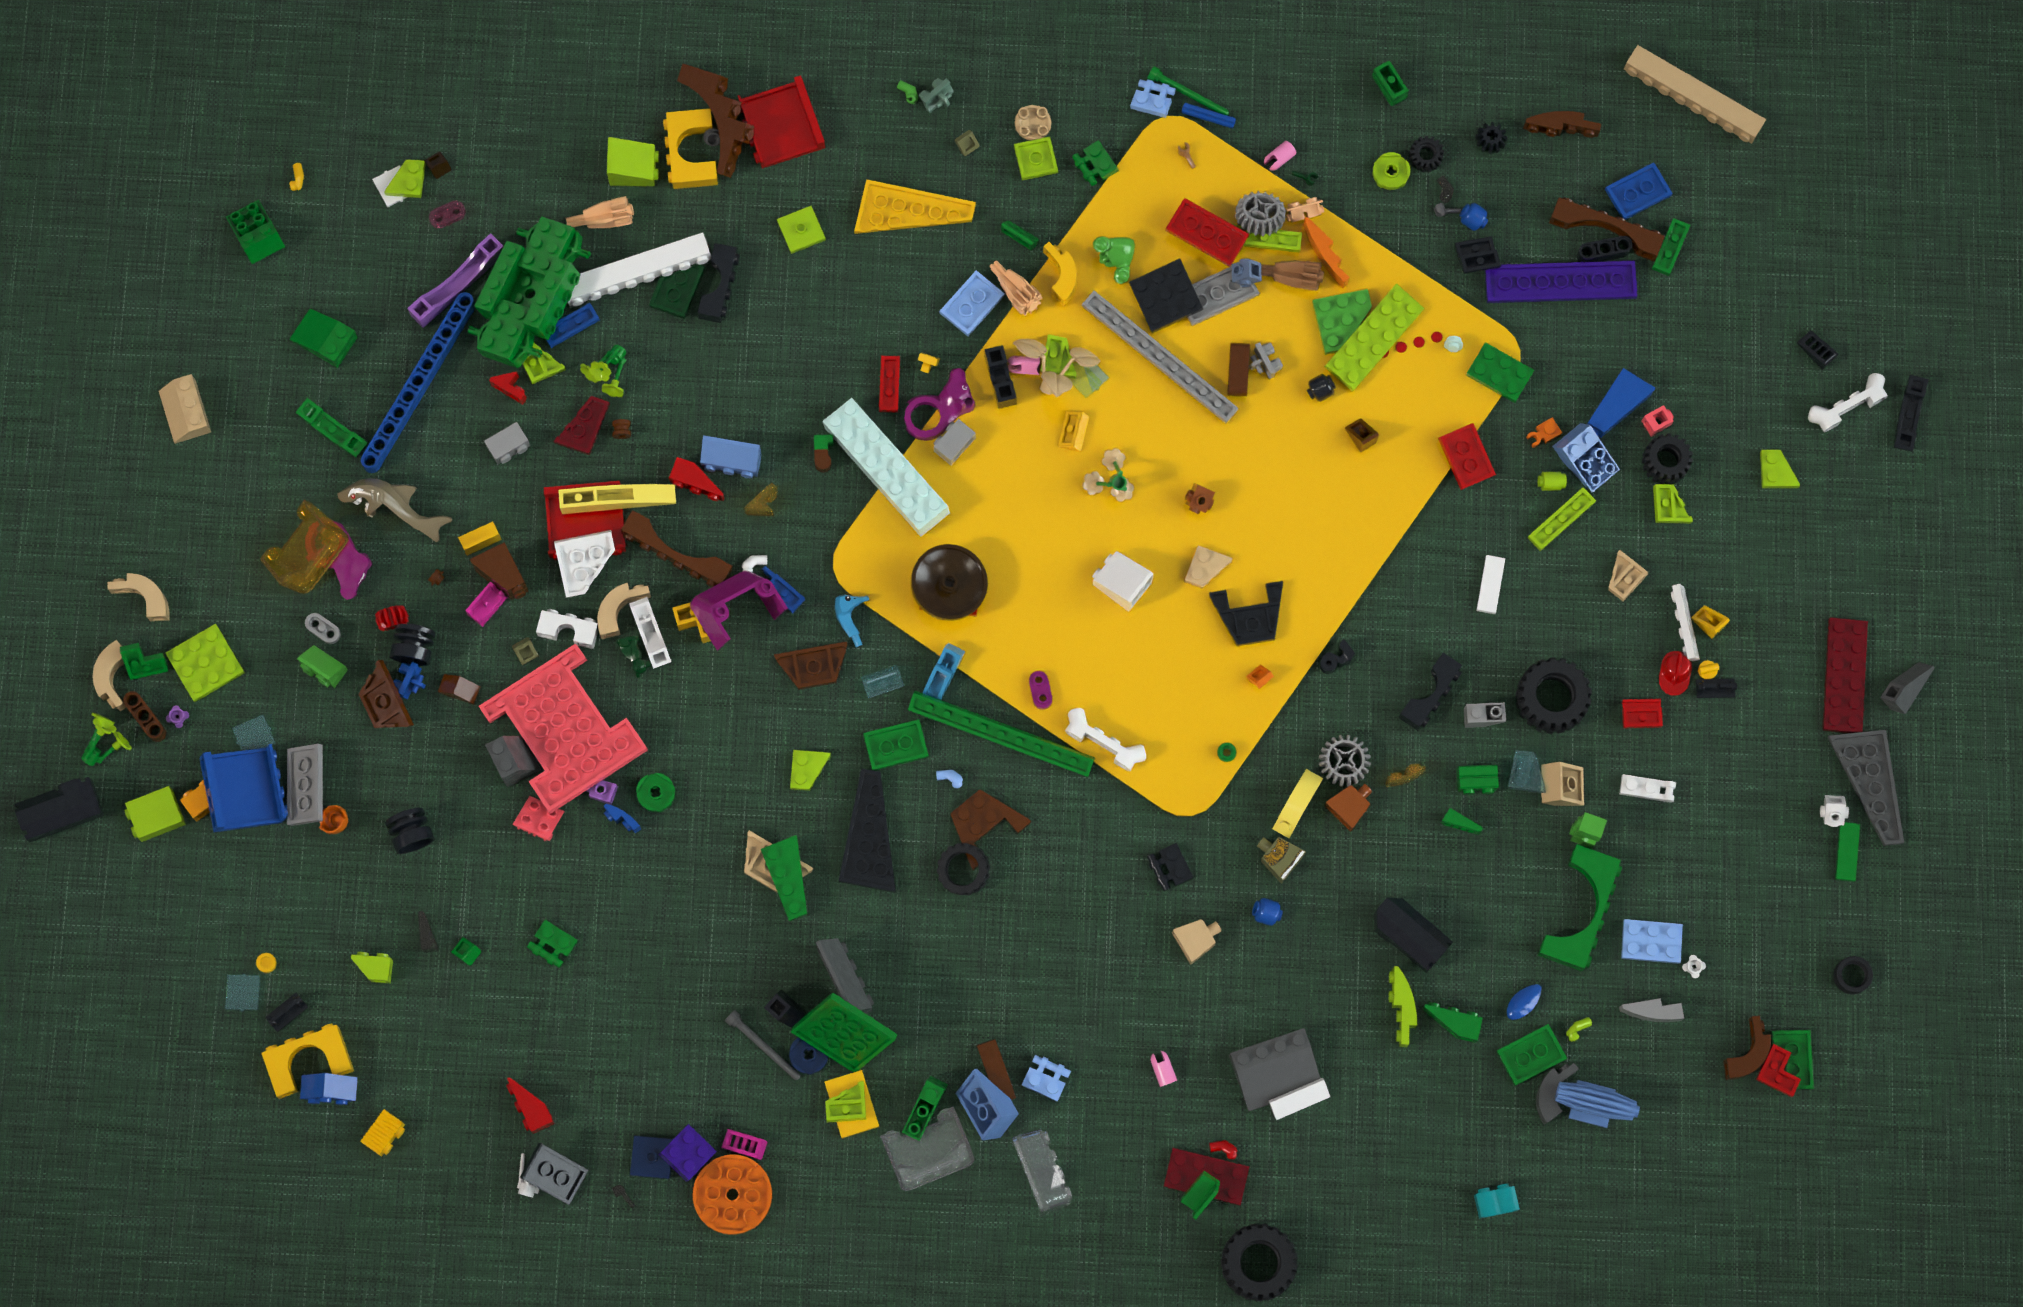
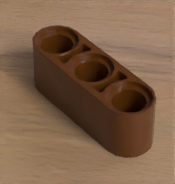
M1230 344L1228 396L1247 397L1250 344Z
M130 691L126 693L123 702L147 736L154 742L163 741L166 737V730L144 699L137 692ZM133 698H138L137 704L131 706L130 701ZM144 713H149L148 719L142 721L141 716ZM155 728H160V733L153 736L152 731Z

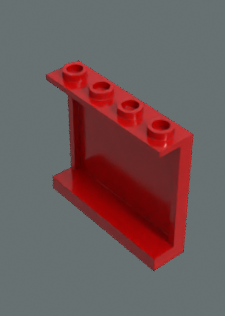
M801 75L794 77V82L743 99H741L740 95L737 96L738 101L742 102L740 113L743 114L744 119L741 121L755 126L753 130L754 135L749 144L750 147L754 146L756 151L753 153L757 164L760 163L762 169L825 148V141Z
M620 481L544 487L549 544L548 555L550 558L558 560L554 541L608 530L612 532L615 551L612 555H620L622 552H626V542L623 534H621V529L624 525L623 509L562 514L559 503V490L621 485Z

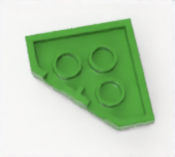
M1368 289L1314 299L1312 301L1325 355L1336 353L1361 325L1371 310L1372 304Z

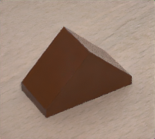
M1361 418L1345 427L1360 452L1376 444L1378 440V432Z
M444 674L438 693L474 705L481 687L461 676Z

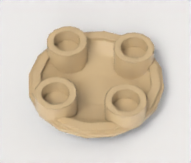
M1036 105L1025 106L1019 109L1015 117L1016 131L1026 140L1044 138L1051 129V118L1045 107Z

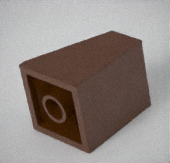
M505 542L470 559L475 571L488 582H492L498 590H501L511 600L514 598L520 599L528 592V588Z

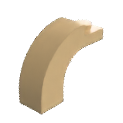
M127 573V581L118 578L114 579L113 582H108V590L111 594L137 593L142 595L146 601V617L149 621L170 620L167 599L159 587L150 579L142 575Z
M625 583L607 594L598 611V628L601 639L620 635L618 626L620 610L630 602L645 597L651 598L648 586L636 585L630 590L628 583Z
M115 640L98 656L93 669V683L98 696L103 701L106 699L113 709L117 707L121 712L126 706L114 689L113 678L118 668L124 662L120 654L121 644Z

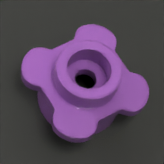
M177 705L173 706L169 715L166 716V721L172 722L177 728H181L185 719L189 718V713L181 710Z

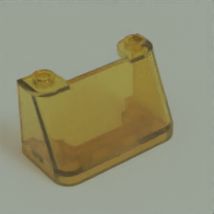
M306 500L297 509V515L303 521L283 548L271 547L260 558L281 586L302 594L310 592L348 542V535L314 504Z

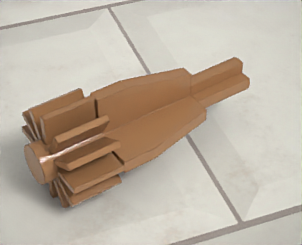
M1293 260L1275 262V266L1261 264V275L1274 277V281L1295 288L1317 291L1324 278L1320 262Z

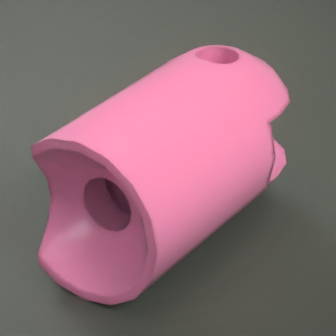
M1284 141L1265 157L1264 165L1275 158L1277 161L1269 170H1277L1296 155L1295 148L1290 142Z
M1011 356L1007 360L1010 364L1008 365V371L1011 373L1039 375L1040 358Z
M1161 1051L1162 1062L1157 1063L1154 1054H1152L1150 1059L1160 1087L1178 1081L1170 1059L1164 1051Z

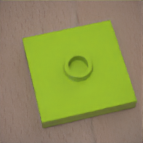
M1050 137L1014 144L1022 181L1058 173Z
M812 206L777 219L791 254L826 240Z

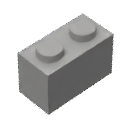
M960 419L955 423L951 422L946 428L947 432L943 437L940 435L933 443L935 445L934 452L951 466L976 439V433Z
M517 422L484 440L497 465L508 462L517 453H524L530 446L527 437Z

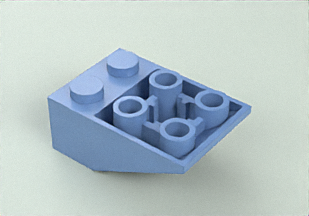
M1580 423L1552 446L1563 463L1591 493L1620 470L1591 425Z

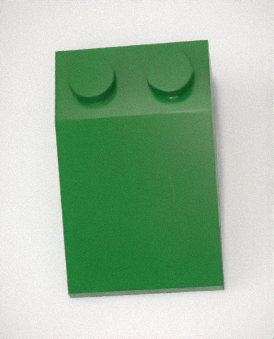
M309 309L289 340L338 368L358 336L355 330L345 324Z

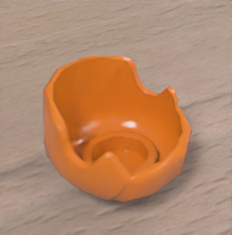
M330 805L323 809V821H320L319 828L328 834L343 832L348 824L346 810L338 805Z

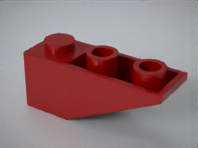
M679 457L676 458L669 476L672 485L679 489H683V487L690 489V492L696 495L702 493L713 501H724V494L694 462Z
M510 1077L507 1078L509 1084L506 1087L510 1095L514 1094L517 1099L514 1104L518 1113L522 1112L525 1117L522 1122L527 1131L531 1130L534 1134L555 1124L545 1103Z

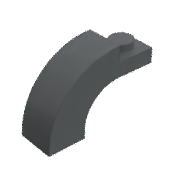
M1568 1063L1558 1070L1560 1074L1553 1068L1541 1081L1536 1095V1107L1544 1125L1562 1112L1555 1101L1557 1086L1559 1082H1563L1579 1070L1575 1063L1570 1066Z

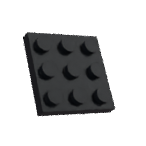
M1180 258L1129 282L1152 333L1204 310Z

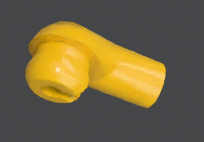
M295 163L293 164L295 181H290L289 184L292 191H299L303 186L304 173L302 164Z

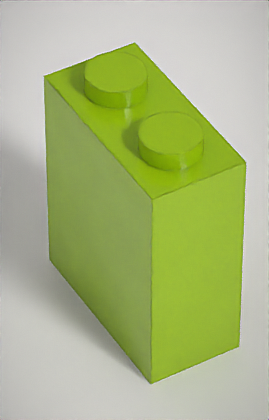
M170 786L125 803L127 807L124 810L126 817L133 823V827H131L133 836L135 838L138 837L141 842L186 825L174 791Z

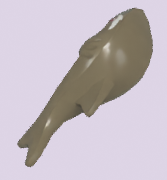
M367 478L359 480L337 493L338 499L344 503L359 505L363 498L368 501L365 504V512L367 516L372 518L376 514L375 510L384 504L403 521L423 532L435 542L440 540V528L452 521L451 517L444 515L433 517L418 515L409 506L410 498L417 489L415 486L391 485L380 479Z

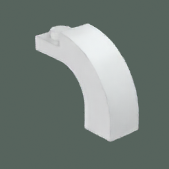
M645 597L629 603L653 669L670 663L671 659L648 598Z

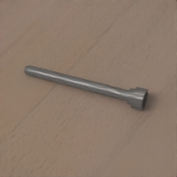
M736 1010L726 1018L725 1022L730 1027H737L794 1080L800 1079V1074L742 1022L741 1015Z

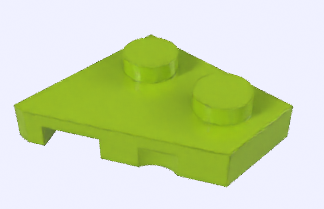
M1781 450L1760 451L1762 488L1800 487L1799 481Z

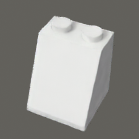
M1116 551L1113 555H1108L1104 561L1105 566L1102 569L1098 568L1092 576L1094 578L1092 585L1129 612L1152 584L1154 573Z

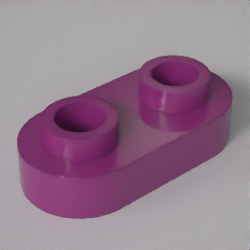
M1035 671L1029 678L1033 703L1038 709L1045 710L1052 704L1049 680L1044 672ZM1040 677L1042 682L1037 683L1035 679ZM1040 696H1045V697H1046V701H1044V702L1040 701V700H1039V697H1040Z

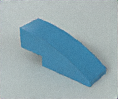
M950 643L944 647L923 690V694L939 700L942 699L964 656V650Z

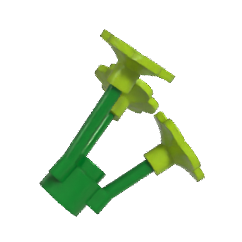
M614 345L598 362L593 361L591 367L583 363L580 365V370L589 381L597 383L601 380L605 382L609 380V375L611 374V370L608 368L609 363L614 365L619 363L614 380H612L611 384L604 383L602 385V392L607 393L611 397H623L624 390L618 387V379L626 362L624 358L626 350L622 346Z
M92 712L91 715L95 717L93 724L96 730L81 756V759L90 766H94L96 762L101 764L104 758L114 750H118L121 746L126 750L132 749L128 740L120 732H116L117 729L113 726L114 721ZM113 732L117 741L104 754L100 755L101 751L95 747L100 737L105 733L111 734Z

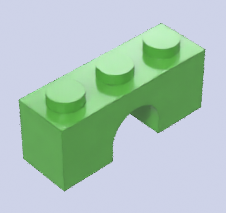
M1585 812L1581 817L1578 816L1577 820L1572 824L1569 832L1572 835L1570 841L1592 849L1596 841L1598 842L1601 839L1607 820Z

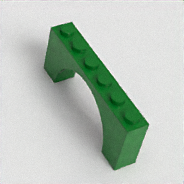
M1576 844L1568 866L1582 873L1593 888L1596 899L1593 919L1587 928L1572 936L1555 937L1546 934L1538 956L1579 971H1583L1585 967L1589 968L1592 957L1589 956L1591 949H1595L1598 938H1595L1597 931H1601L1604 920H1601L1603 913H1607L1610 902H1607L1609 895H1613L1616 884H1614L1615 877H1619L1622 866H1619L1620 859Z

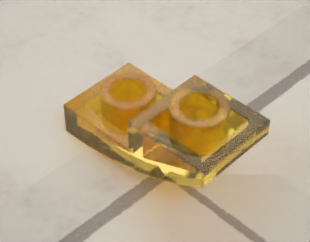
M1410 764L1409 767H1406L1404 775L1400 772L1391 773L1386 778V787L1406 784L1424 774L1426 766Z

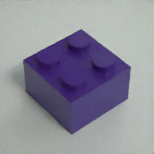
M688 1124L658 1155L687 1182L717 1151Z

